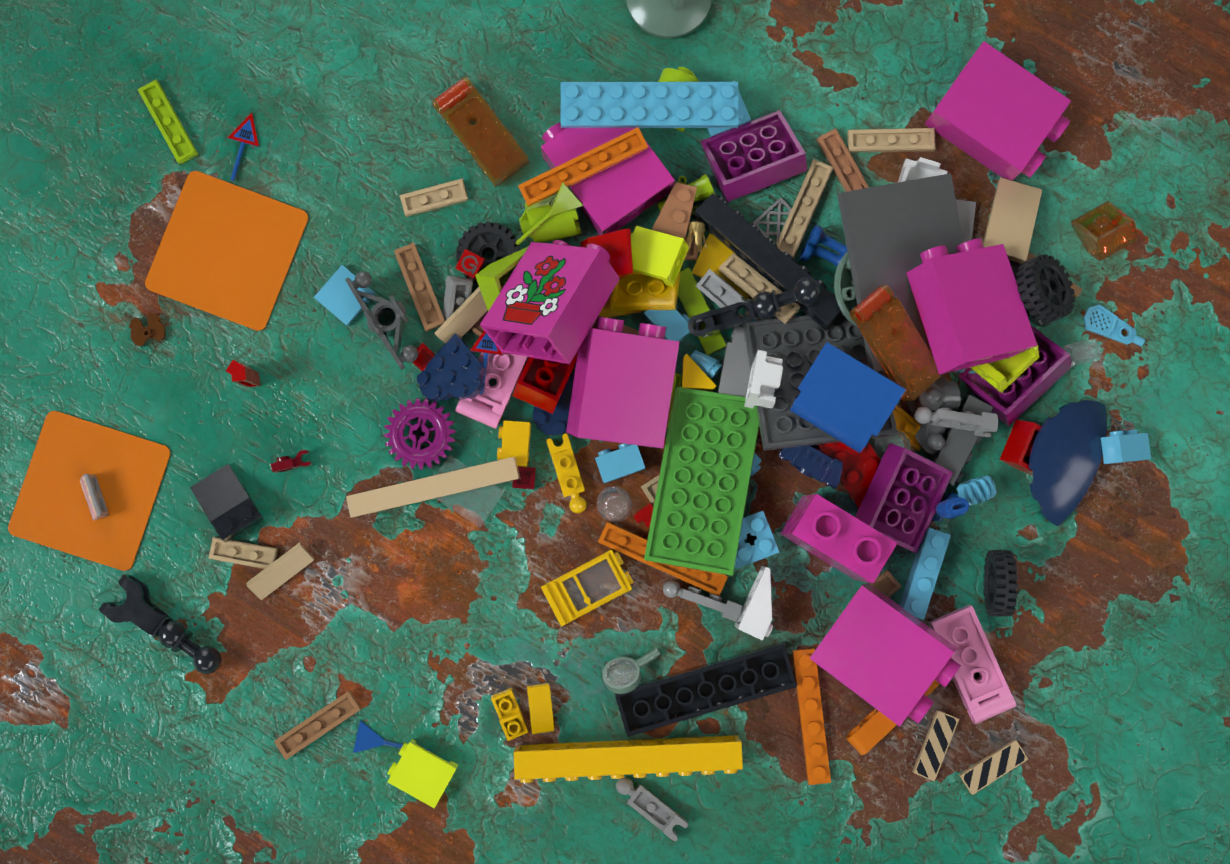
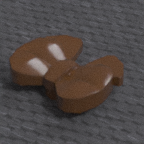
M149 313L148 327H144L140 319L135 317L129 325L131 339L134 344L143 347L147 340L152 338L163 341L166 338V328L160 322L162 318L157 314Z

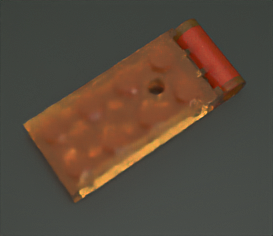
M467 76L431 101L442 119L495 188L530 163L527 155ZM471 121H477L475 125H470Z
M885 284L880 285L850 311L851 319L858 326L889 379L906 389L901 397L903 401H914L943 375H939L934 357L898 297H894V293L889 286Z

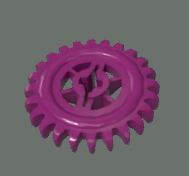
M416 398L415 404L408 399L407 407L400 403L401 411L393 409L392 412L395 417H387L391 425L384 426V428L390 430L389 433L383 435L385 438H390L385 443V446L393 447L389 454L397 453L395 461L403 458L402 466H406L410 462L411 469H414L417 463L421 470L424 469V463L429 468H432L433 460L440 464L439 456L447 458L444 450L452 451L453 449L448 443L455 442V439L451 438L450 435L456 433V431L449 429L455 422L447 421L451 414H442L445 409L444 406L436 409V401L429 406L428 398L424 400L423 404H421L419 398ZM418 418L417 424L411 425L409 423L411 420ZM427 419L433 424V428L429 429L426 426ZM406 425H409L411 427L409 436L404 437V429ZM422 428L425 436H421L419 440V437L416 436V431L420 432ZM435 430V439L432 443L429 440L431 432ZM411 439L413 441L412 448L406 443L405 440ZM427 442L430 444L429 447L421 450L422 444Z

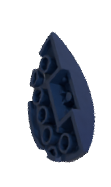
M1083 400L1082 402H1070L1059 408L1060 412L1054 418H1048L1034 441L1029 459V469L1033 471V482L1029 484L1032 498L1038 501L1041 507L1040 513L1055 526H1059L1078 506L1099 468L1103 455L1101 438L1106 437L1107 432L1106 407L1100 402Z

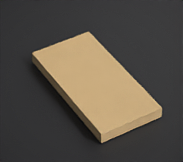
M1000 177L984 237V247L1004 244L1010 261L1021 264L1026 262L1042 189Z

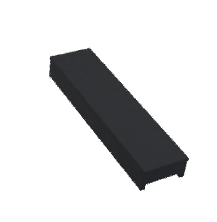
M782 641L640 683L634 690L628 693H614L627 737L797 687L785 644Z

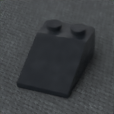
M229 464L190 487L209 521L225 543L264 519Z

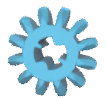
M988 475L970 479L959 484L957 487L958 497L965 498L969 506L983 503L993 498L997 492L994 481Z

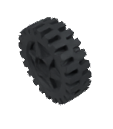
M480 222L476 226L469 227V230L463 233V237L458 241L456 258L458 262L465 249L482 258L486 251H494L495 255L492 259H485L481 268L483 270L489 264L520 251L521 248L520 245L516 244L517 238L504 225L502 226L496 222ZM463 274L466 278L472 279L475 285L479 286L477 279H473Z
M1047 254L1024 262L1018 269V279H1016V283L1020 285L1017 288L1018 293H1022L1020 299L1026 302L1024 307L1026 309L1030 308V315H1035V319L1041 320L1043 323H1050L1067 316L1072 312L1071 309L1074 308L1073 302H1075V297L1072 296L1075 294V291L1071 288L1073 285L1072 280H1068V277H1070L1068 272L1065 273V267L1063 265L1059 266L1060 262Z
M989 550L986 554L985 573H983V593L985 596V607L989 616L1008 617L1013 616V612H1015L1016 598L1018 596V575L1016 574V559L1014 558V553L1010 550Z

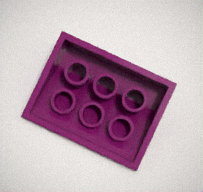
M780 110L740 125L738 128H732L700 141L726 202L807 171L806 153Z
M1032 325L1031 328L1038 344L1039 358L1002 393L977 373H969L972 370L971 368H967L958 375V378L980 401L993 407L991 412L997 414L998 418L1008 426L1072 367L1070 354Z
M889 443L855 518L897 542V545L917 553L953 472L906 448Z

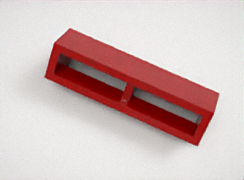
M234 359L231 361L226 372L231 374L232 382L247 388L260 386L259 372Z

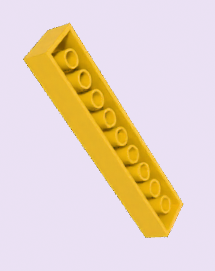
M738 735L517 745L514 750L515 780L520 779L521 783L534 782V779L543 778V782L556 781V778L565 777L566 781L579 780V777L588 776L589 780H598L606 775H611L612 779L624 778V775L633 774L634 778H644L650 773H656L657 777L670 776V773L679 772L680 776H689L695 771H701L703 775L715 774L717 770H724L726 774L738 773L737 770L743 769L742 743Z

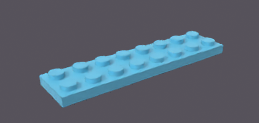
M561 82V128H738L739 126L738 82Z

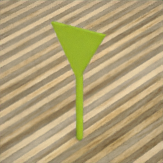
M563 182L551 210L516 241L517 245L521 244L552 215L583 206Z

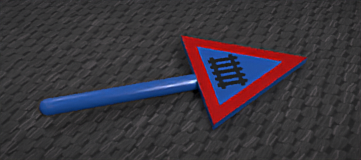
M252 113L227 137L228 139L241 142L231 181H235L245 143L259 147Z
M485 331L482 332L470 350L484 353L483 365L485 369H487L488 354L503 356L501 350Z

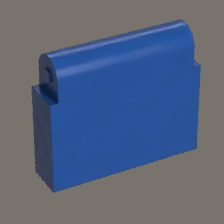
M826 342L799 385L798 390L801 393L794 400L790 411L858 453H861L868 444L872 435L877 437L906 389Z

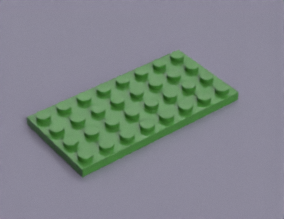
M676 387L645 551V561L733 576L759 431L756 405L753 408L744 407L746 397Z

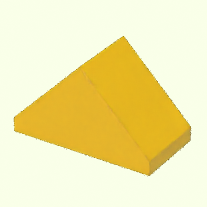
M688 354L683 357L681 387L713 391L716 385Z

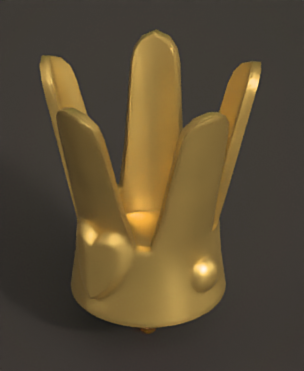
M696 219V222L688 224L689 233L686 243L689 246V251L695 236L697 251L700 253L702 251V236L705 248L707 249L704 236L705 224L698 222V219Z

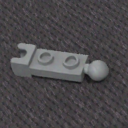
M924 406L918 408L914 415L918 423L926 424L931 421V425L974 431L975 436L991 437V432H997L998 415L994 413L982 412L980 415H975L971 411L955 412L950 408H940L936 412H932L928 407Z
M673 580L667 581L663 585V593L669 598L679 596L722 612L721 616L735 622L739 619L743 607L741 604L726 600L723 603L721 602L722 597L710 594L709 597L700 594L702 590L691 586L688 587V590L680 588V585Z
M627 777L619 779L616 783V789L620 794H628L630 796L627 804L663 831L671 840L677 841V833L673 830V827L681 825L683 828H687L689 822L642 784H639L635 789L631 779Z

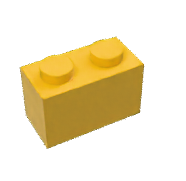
M504 421L503 426H499V439H502V448L498 447L497 460L516 457L517 466L528 467L531 436L530 422Z

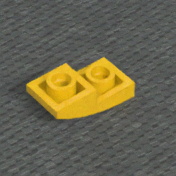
M549 683L527 686L532 734L554 731Z
M512 688L492 695L491 700L507 741L528 733Z

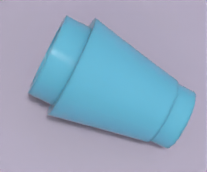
M695 350L690 356L712 380L722 369L723 365L719 363V360Z

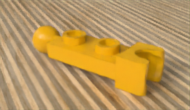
M565 433L562 436L563 444L559 447L554 445L552 439H547L546 441L564 498L571 496L569 508L572 512L578 514L582 513L587 506L585 499L579 495L585 489L568 434Z

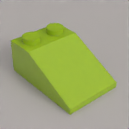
M528 247L489 264L475 275L488 311Z

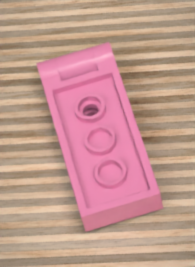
M503 352V356L488 354L484 393L482 395L478 394L473 399H461L457 405L456 412L496 429L528 360L526 356ZM481 353L479 359L483 363L484 353ZM493 378L496 379L497 384L490 386L489 381Z
M964 606L928 622L932 630L958 648L951 658L958 662L961 667L952 679L974 724L1016 707V702L973 606ZM976 672H979L978 679H974V674Z

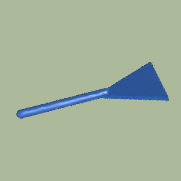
M360 720L353 753L382 745L402 748L403 744L384 740Z

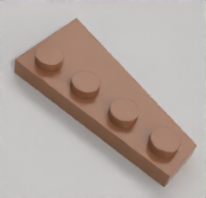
M675 182L652 230L685 240L697 187Z

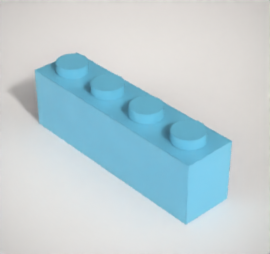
M931 528L927 529L915 554L899 604L903 609L921 620L925 618L951 536Z

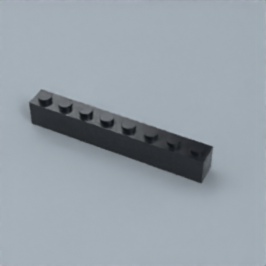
M712 193L695 210L694 219L697 222L704 223L706 230L782 292L794 289L797 281L803 277L813 278L806 267L796 264L789 253L782 252L771 238L764 237L756 225L749 224L744 220V216L738 210H732L721 196L717 197ZM817 280L822 287L820 299L813 305L806 306L799 302L796 303L801 306L800 310L826 331L842 314V311L838 306L835 294L833 295L827 290V286L821 280Z

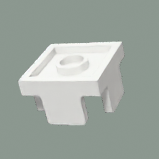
M920 157L917 161L906 158L898 182L944 175L948 171L939 169L941 163Z
M757 351L751 366L744 407L753 408L754 405L773 408L776 402V397H774L775 388H779L781 382L783 359L766 356V351Z

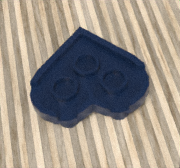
M454 334L428 362L425 370L417 376V383L420 385L422 394L432 401H446L452 396L459 400L473 399L480 394L485 386L483 380L486 369L483 363L473 351H470V347L459 335Z
M570 375L553 414L534 406L532 412L533 422L544 434L555 436L566 432L575 375Z

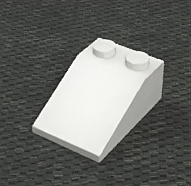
M761 566L741 610L739 619L734 626L745 633L763 640L764 636L769 637L773 625L770 624L772 621L770 569Z

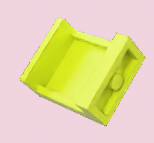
M636 226L634 233H631L633 272L661 279L665 285L673 287L689 246L683 238Z
M1038 344L1011 358L970 368L1002 393L1039 358Z
M412 739L409 744L405 742L398 754L402 757L398 764L393 762L387 773L390 775L388 783L435 808L458 764L453 761L447 762L417 745L416 741Z

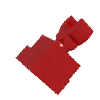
M648 503L632 516L638 524L643 521L646 527L650 528L654 507L651 503Z

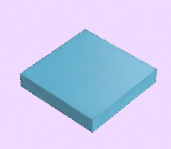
M341 265L314 298L345 325L349 326L362 311V308L345 280L349 277L351 281H354L355 275ZM359 287V288L357 289V290H359V291H362V292H365V293H368V294H371V295H374V296H375V294H376V293H375L373 290H371L369 287H367V288H360V287Z

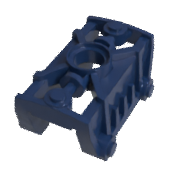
M817 445L780 449L778 456L782 460L791 461L790 464L796 467L802 474L815 478L822 483L825 482L827 486L836 489L843 470L842 460L825 454L819 450Z

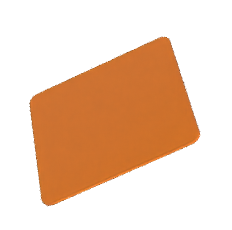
M192 171L186 178L145 280V286L148 290L253 330L261 331L268 323L308 222V215L305 211L202 172Z
M58 411L49 412L45 418L8 525L9 533L13 536L118 570L127 571L131 569L170 458V449L165 445ZM83 475H96L109 516L93 520L80 483Z

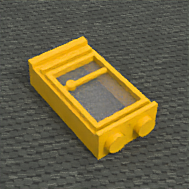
M611 549L541 586L561 627L632 590L631 584L634 582L628 571L623 572L620 566L623 564V561L618 551L613 553Z

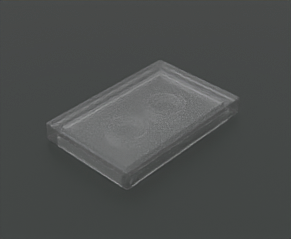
M450 455L437 475L468 468V466ZM491 485L437 499L481 528L505 491L496 485Z

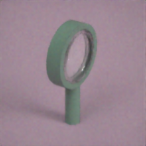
M653 649L636 661L629 657H618L608 662L602 674L608 690L617 694H624L634 690L641 680L640 668L660 656L658 649Z

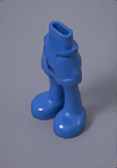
M815 225L804 245L799 260L807 262L812 256H817L831 262L837 269L840 260L847 252V245L829 237L821 226ZM820 243L825 246H828L840 254H836L830 250H827L818 244Z
M954 492L946 494L943 501L937 505L932 521L939 522L943 518L953 519L961 515L963 516L969 509L968 501L965 498L958 497L957 493Z

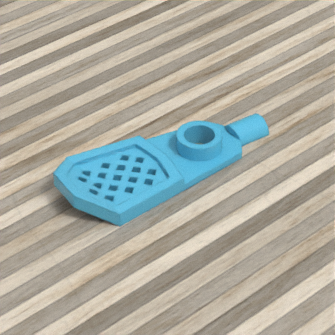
M1100 304L1089 307L1083 317L1087 331L1126 345L1134 343L1141 347L1145 342L1144 338L1136 335L1135 328L1119 319L1118 316ZM1122 329L1127 331L1126 337L1121 334Z

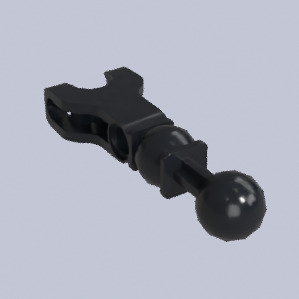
M803 277L797 281L794 289L779 294L775 290L759 292L752 300L748 299V303L738 302L695 315L690 318L688 329L693 335L704 338L743 325L752 319H770L777 312H782L781 307L795 302L806 306L813 305L820 299L822 287L815 278ZM745 306L748 308L749 314L746 318L741 319L738 316V311L741 307ZM705 322V329L700 330L701 323Z
M123 574L118 581L119 585L126 591L127 598L123 605L119 606L113 602H103L99 607V611L112 622H132L146 633L152 635V637H158L162 646L170 648L173 652L184 651L193 658L195 669L202 674L214 673L221 665L220 652L212 646L200 647L190 639L193 633L190 631L186 632V628L182 623L173 620L168 614L154 605L150 600L148 586L132 575Z

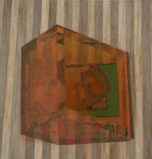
M1109 201L1071 221V225L1086 251L1098 261L1137 241L1135 220Z

